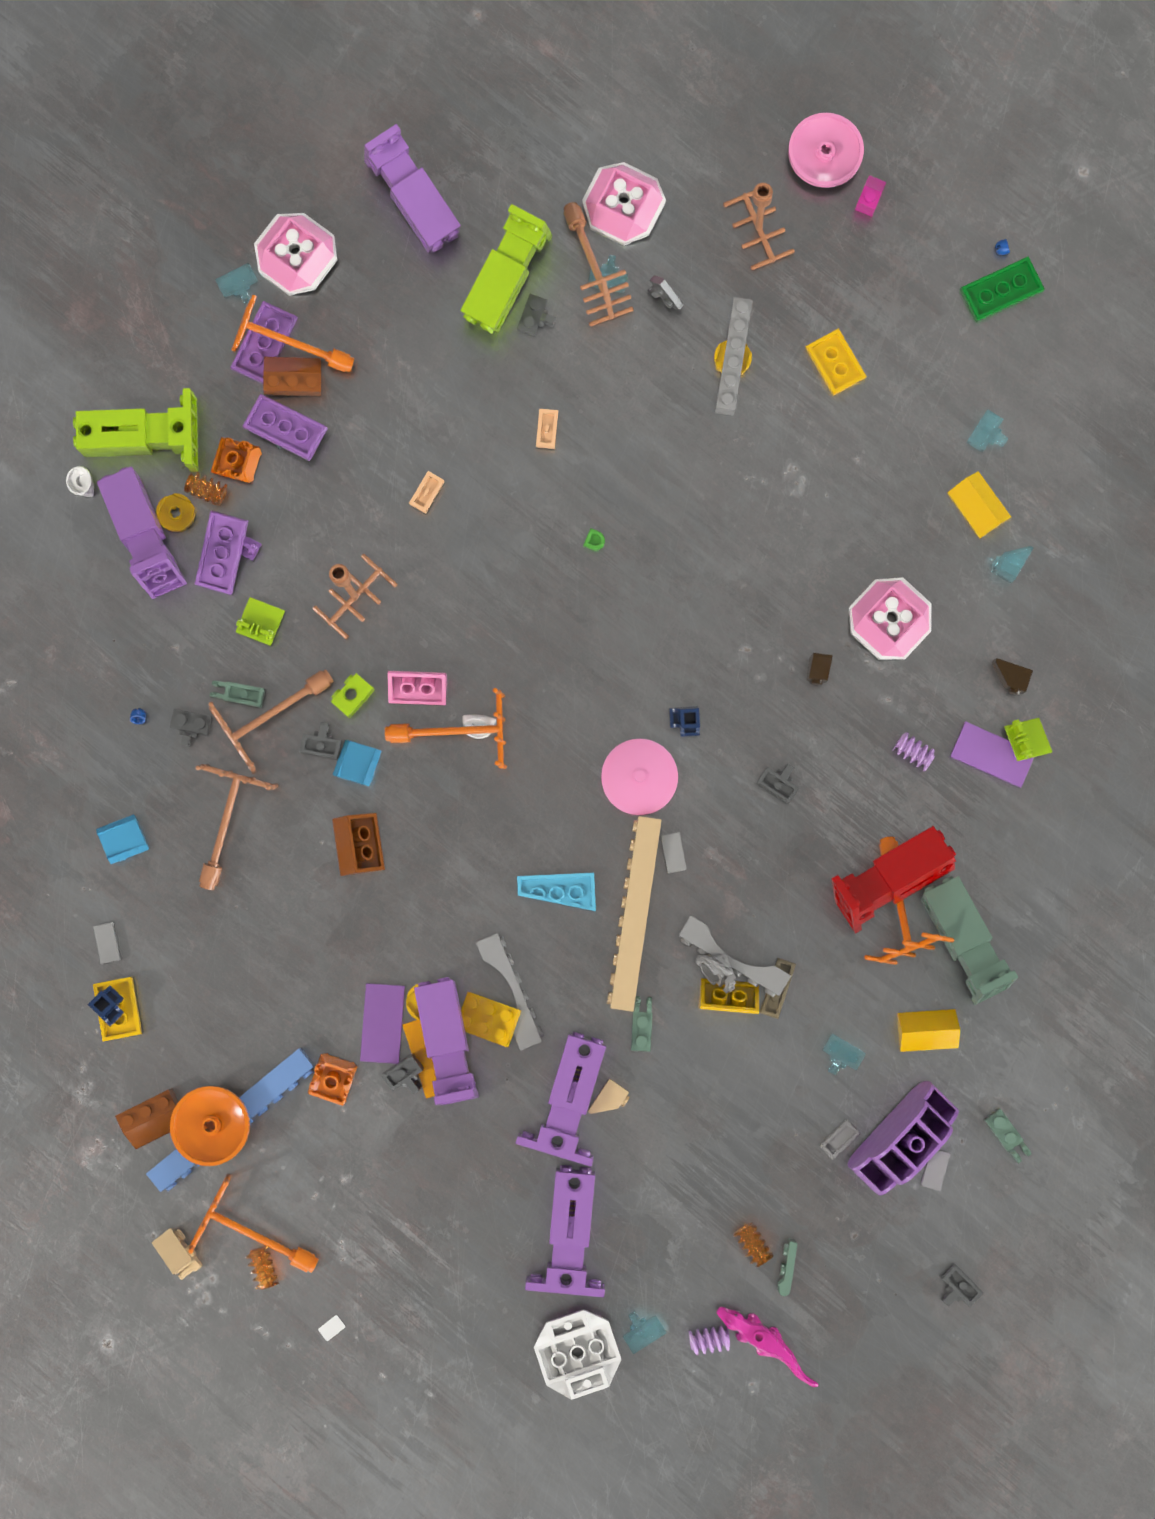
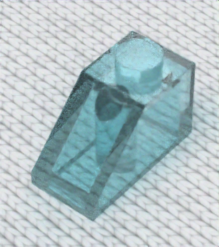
M1028 546L1004 552L1001 556L997 555L992 563L994 568L991 572L1012 583L1034 548Z

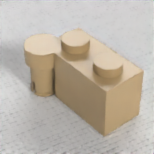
M169 1228L151 1243L173 1275L179 1273L178 1277L183 1280L191 1272L200 1269L202 1263L196 1256L195 1250L192 1254L188 1252L190 1245H187L184 1241L185 1236L182 1231L176 1228Z

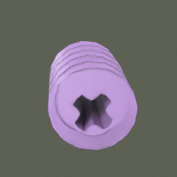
M905 732L899 738L893 750L898 748L897 755L904 752L903 759L910 756L911 764L917 760V768L923 764V771L925 772L935 757V749L927 751V744L921 747V740L914 743L915 737L912 736L908 739L909 733Z
M719 1326L718 1332H716L714 1327H711L710 1333L704 1328L703 1334L696 1329L694 1336L691 1330H688L691 1351L693 1350L696 1355H698L699 1349L702 1350L703 1354H706L707 1348L710 1349L711 1353H714L715 1347H717L719 1352L722 1351V1346H725L727 1351L730 1349L727 1326L726 1331H724L722 1326Z

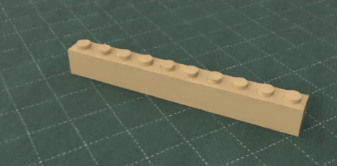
M639 816L638 821L634 820L632 831L636 832L635 839H631L630 851H633L632 858H628L627 870H630L629 878L625 877L624 889H627V896L622 897L621 908H625L624 916L620 915L618 927H622L621 935H617L615 946H619L618 954H614L613 965L616 966L615 973H611L610 978L613 991L612 993L608 992L607 1004H610L611 1009L634 1011L661 819Z

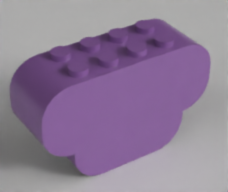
M930 1081L921 1082L905 1096L850 1157L848 1167L879 1196L886 1194L897 1184L903 1185L907 1183L949 1139L953 1132L951 1125L959 1113L958 1108Z

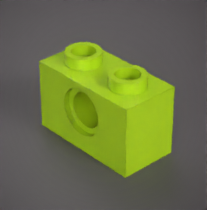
M357 673L354 676L351 674L344 682L346 685L341 690L337 689L331 697L333 698L331 703L349 719L375 691ZM355 690L356 697L351 700L347 699L348 691Z

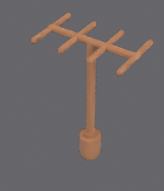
M759 183L753 191L743 193V195L723 203L724 207H727L744 199L751 216L733 223V228L753 221L760 237L742 244V249L762 242L769 258L752 265L751 270L771 262L774 263L776 260L795 252L792 248L776 256L773 255L767 239L785 232L784 227L769 234H764L762 229L764 215L776 211L775 206L765 210V207L770 205L773 195L772 187L767 183ZM751 196H753V202L757 206V214L749 199Z
M576 202L566 204L563 208V215L569 229L577 232L596 279L581 285L580 289L584 290L598 285L600 289L599 293L585 297L583 301L586 303L599 297H603L605 304L586 310V313L589 315L607 308L608 312L607 316L591 321L589 325L594 326L634 311V308L631 306L613 313L612 306L631 299V295L629 294L611 301L610 293L626 288L629 284L625 282L608 289L606 281L625 275L626 271L621 270L605 277L602 276L583 229L587 223L583 211Z
M362 554L361 558L374 568L375 571L363 584L349 572L346 566L336 564L331 567L329 577L332 582L338 587H344L350 595V598L345 601L332 588L329 589V593L343 604L331 619L317 606L312 608L345 639H348L349 636L335 624V621L347 609L361 622L365 621V618L351 604L363 592L378 605L381 603V600L367 589L380 574L393 587L398 585L365 554ZM351 580L359 587L357 591L351 585Z
M326 669L324 671L320 670L306 679L303 689L234 733L231 732L213 702H209V709L212 715H214L252 774L256 772L254 763L250 760L237 739L307 694L311 695L313 693L316 696L329 688L330 684L334 681Z
M201 764L196 766V770H204L218 774L220 777L225 776L233 779L211 860L203 864L199 879V886L201 888L215 890L222 871L218 860L240 781L244 784L250 783L264 787L266 790H274L279 785L277 783L271 784L257 780L255 777L236 774L231 770L225 771L211 767L209 764Z

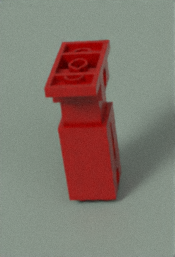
M934 826L928 828L875 859L872 868L856 877L851 873L843 879L839 875L831 878L835 903L855 934L862 930L861 924L875 917L874 911L890 901H893L895 905L955 870L956 860L954 856H956V853L950 845H946L944 842L945 837L940 830L937 831Z

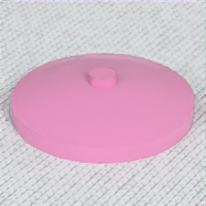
M818 113L801 121L794 129L788 147L789 161L795 173L805 182L822 188L839 186L850 180L858 171L864 155L863 139L856 126L845 117L834 113Z
M647 739L628 740L616 746L607 756L601 774L602 787L608 800L622 812L637 816L649 815L662 809L673 797L678 783L677 766L671 754L660 744Z

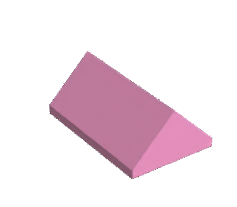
M388 671L389 703L446 705V673Z

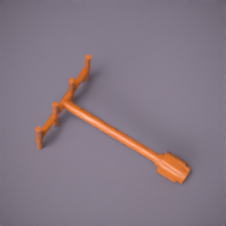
M252 295L238 328L232 351H236L243 338L245 329H249L324 358L328 362L327 366L342 372H350L355 359L350 357V354L335 348L327 352L249 322L257 298L256 295Z
M497 688L493 689V692L496 694L497 711L493 716L497 718V725L413 729L409 723L390 724V726L385 727V739L391 743H408L414 736L497 733V736L494 737L498 747V761H495V765L506 769L507 765L504 764L503 745H506V741L503 740V722L506 719L502 716V698L505 697V694Z
M889 836L880 839L879 848L881 856L899 846L895 837ZM904 900L897 903V910L903 935L902 944L905 947L899 950L884 947L883 952L889 954L881 957L865 955L864 958L865 960L896 965L898 963L897 960L892 958L900 955L916 957V953L910 951L918 948L934 950L935 946L929 944L939 940L953 943L954 938L923 932L921 936L927 939L913 942L911 940Z
M227 1174L191 1241L188 1252L190 1254L193 1253L211 1218L287 1256L291 1260L290 1265L304 1272L312 1273L319 1259L315 1257V1254L299 1246L297 1249L293 1248L291 1250L215 1212L230 1182L231 1175Z

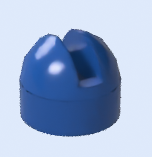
M1007 239L996 243L995 248L998 249L996 253L999 255L1010 253Z
M136 708L133 709L130 714V721L134 724L145 723V711L141 708H138V710Z

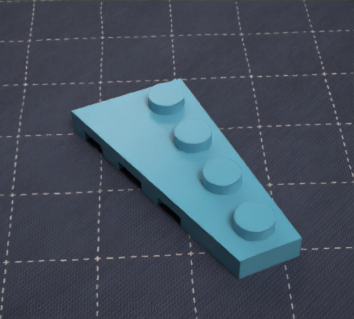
M594 873L517 876L518 896L596 911Z

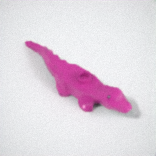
M719 1307L717 1315L730 1330L738 1331L736 1333L738 1341L749 1342L756 1347L758 1355L781 1360L797 1378L812 1387L818 1386L817 1382L803 1373L794 1354L786 1346L776 1327L767 1328L761 1324L760 1319L754 1313L747 1314L748 1318L745 1319L742 1314L735 1310Z

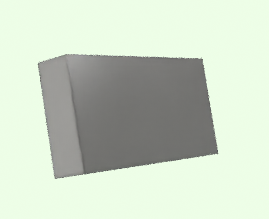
M680 832L660 836L667 873L687 870Z
M114 923L93 926L100 963L105 964L121 960Z
M846 1119L819 1146L834 1160L861 1133Z
M938 1150L926 1163L921 1186L937 1191L941 1190L950 1153Z

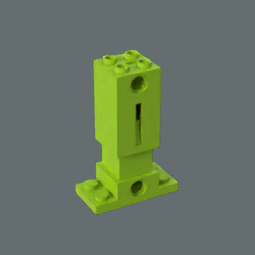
M513 204L508 209L510 215L503 227L506 233L497 251L491 250L460 310L464 314L463 318L474 325L478 322L483 330L491 334L493 331L499 333L530 273L527 267L536 250L541 252L545 242H549L552 237V233L545 221Z
M183 388V394L180 395V405L183 407L168 408V413H148L145 409L76 411V417H73V427L76 429V436H73L74 447L84 457L153 455V450H172L175 454H181V461L184 462L185 467L190 472H199L197 397L190 388Z

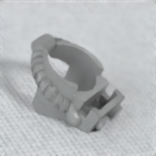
M725 954L715 958L707 955L697 956V965H699L704 976L712 985L717 983L721 987L725 984L723 991L726 994L735 989L736 976Z

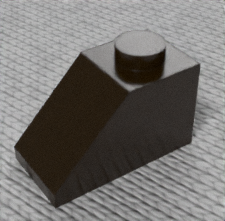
M813 653L809 658L807 681H811L813 685H823V683H826L833 655Z
M998 658L993 660L992 665L1003 687L1008 689L1009 693L1019 696L1027 691L1033 670Z

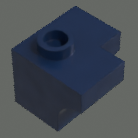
M698 706L669 708L670 728H680L681 737L700 735V713Z
M111 986L107 987L104 991L101 990L87 1004L110 1027L124 1014L118 1007L124 998Z

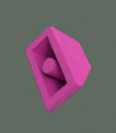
M869 175L855 210L872 217L886 182Z

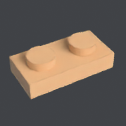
M539 409L537 448L555 449L558 410Z
M428 471L410 500L409 505L426 514L445 481Z

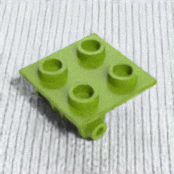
M249 597L243 615L236 623V626H238L236 633L271 646L285 611Z
M1040 718L1020 722L1018 719L1014 720L1011 725L1004 726L1017 761L1052 753Z

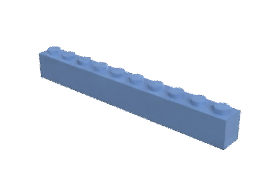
M302 1048L296 1050L239 1097L248 1111L250 1124L253 1122L251 1118L256 1114L261 1116L268 1110L266 1107L271 1102L275 1104L284 1097L282 1093L285 1090H293L299 1085L297 1081L301 1077L306 1079L314 1072L312 1068L316 1065ZM176 1149L147 1172L146 1175L160 1192L165 1189L169 1191L177 1185L175 1181L179 1177L184 1179L192 1172L190 1168L195 1163L184 1158Z

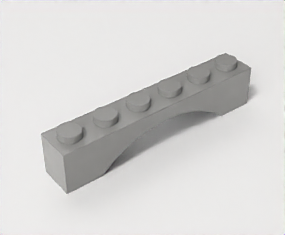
M734 297L715 413L734 415L753 300Z
M693 916L689 917L679 934L682 938V943L689 947L692 944L698 947L697 952L702 955L708 956L709 954L715 958L725 954L735 975L741 977L743 974L749 978L747 982L755 987H758V985L765 988L764 992L772 997L775 995L780 996L791 975L776 966L756 967L732 959L716 944L708 926Z
M498 934L476 942L483 961L495 967L508 981L516 1000V1009L521 1010L513 1033L520 1051L542 1042L543 1031L540 1025L536 1027L534 1019L537 1018L533 1008L529 1009L526 1001H529L526 990L521 991L519 983L522 981L518 971L514 973L512 969L514 961L511 954L507 955L504 947H507L504 937H499Z

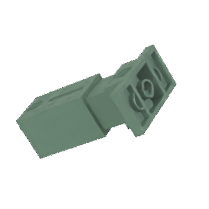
M953 876L944 879L941 885L937 887L932 885L926 888L921 901L939 935L954 938L953 943L943 942L953 960H959L967 974L966 984L973 995L971 1000L974 1005H977L1010 988L1018 976L1015 970L1011 972L1005 959L1000 961L990 944L993 937L960 877L953 878Z

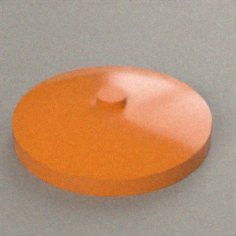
M204 1086L187 1093L175 1106L170 1120V1134L178 1152L190 1162L202 1166H216L234 1158L246 1144L250 1131L249 1114L242 1100L230 1090L218 1086Z

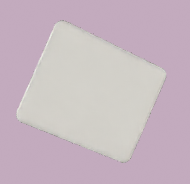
M335 1315L322 1325L318 1331L326 1341H329L343 1330L345 1325Z

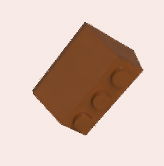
M264 357V395L321 396V358Z
M376 813L346 815L332 819L341 876L385 870Z
M173 1088L115 1117L123 1134L133 1147L138 1149L170 1133L172 1112L179 1101Z

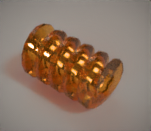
M197 472L195 476L191 473L186 480L184 492L189 493L191 491L192 496L198 494L199 499L205 498L206 502L211 501L213 505L218 504L221 506L226 497L228 485L225 484L221 488L220 481L214 485V478L207 482V475L200 479V472Z
M751 1222L737 1230L733 1236L741 1237L737 1241L738 1244L745 1243L741 1249L749 1250L745 1256H752L750 1264L757 1263L756 1267H759L768 1262L774 1255L772 1252L767 1253L770 1248L763 1246L765 1240L759 1239L761 1233L755 1232L757 1226H750Z
M267 1246L253 1249L246 1256V1259H252L248 1267L255 1268L250 1274H257L253 1279V1282H259L255 1289L263 1290L279 1284V1282H274L278 1278L277 1275H271L275 1271V1267H269L273 1260L267 1259L271 1255L270 1252H264L268 1248Z

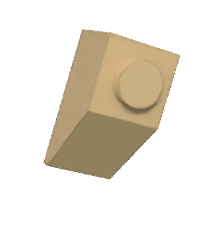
M609 1078L589 1107L588 1112L593 1114L618 1109L620 1105L624 1107L630 1098L627 1096L629 1091Z

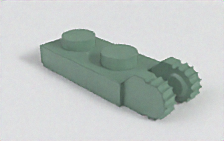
M212 681V685L215 687L225 688V693L210 692V697L262 708L266 689L228 681L227 683Z
M636 996L632 1021L631 1051L650 1052L653 1014L651 1012L652 997H647V1012H639L641 999L640 996Z
M1000 1108L984 1119L1005 1150L1012 1155L1018 1164L1022 1160L1013 1149L1017 1145L1021 1147L1025 1155L1030 1156L1032 1154L1023 1142L1024 1140Z
M788 1239V1243H784L783 1246L785 1263H781L780 1275H783V1277L778 1281L777 1287L779 1294L783 1297L788 1296L791 1290L797 1251V1242L794 1239Z

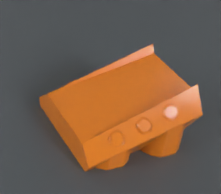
M221 437L211 473L247 483L252 482L259 458L262 455L260 447L254 446L247 441L239 442L232 438Z
M328 1053L321 1054L314 1069L308 1094L342 1106L345 1105L357 1065L354 1062L331 1056Z

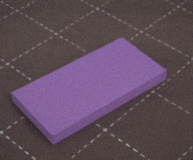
M263 301L252 323L289 337L298 318ZM248 330L230 368L263 384L264 357H279L285 343Z
M262 394L259 395L242 426L244 429L308 461L311 460L328 429L327 426Z
M213 510L210 511L195 585L229 595L233 593L248 520Z
M964 722L950 755L955 760L1019 788L1022 787L1034 759L1033 757L1017 761L1009 740L968 722Z
M366 983L360 1061L399 1063L405 986Z

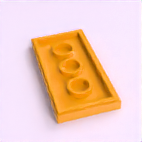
M415 1020L402 1026L411 1053L416 1056L424 1067V1070L418 1075L427 1099L435 1096L432 1081H436L433 1060L427 1058L421 1021Z

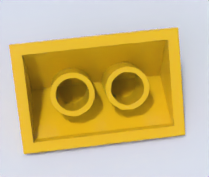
M979 471L966 477L947 492L979 538H982L1011 518Z
M701 978L699 1008L759 1014V985L755 987L749 982L735 981V989L726 994L723 991L725 984L719 987L717 983L712 985L706 978Z
M955 1009L897 1013L900 1052L959 1048L960 1026Z

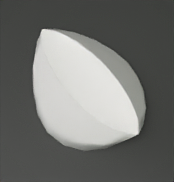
M84 466L72 468L66 477L68 489L76 495L93 497L94 481L90 471Z
M468 714L462 716L463 727L490 726L496 722L495 718L485 715ZM490 733L467 735L472 738L482 739L489 736Z

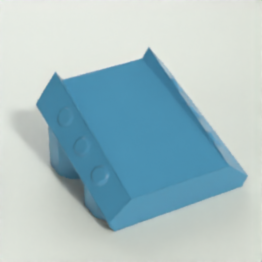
M345 740L333 776L370 786L382 751Z
M134 814L96 829L110 864L122 862L128 857L149 850Z

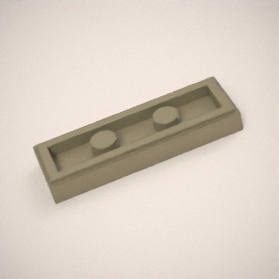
M777 958L775 966L791 975L780 996L775 995L772 997L767 993L765 994L759 1013L779 1019L796 964Z

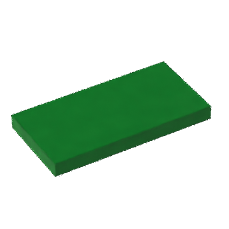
M1029 256L961 287L960 290L975 321L978 322L1043 292L1045 288Z

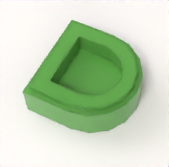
M590 528L583 547L594 551L602 549L605 544L604 535Z

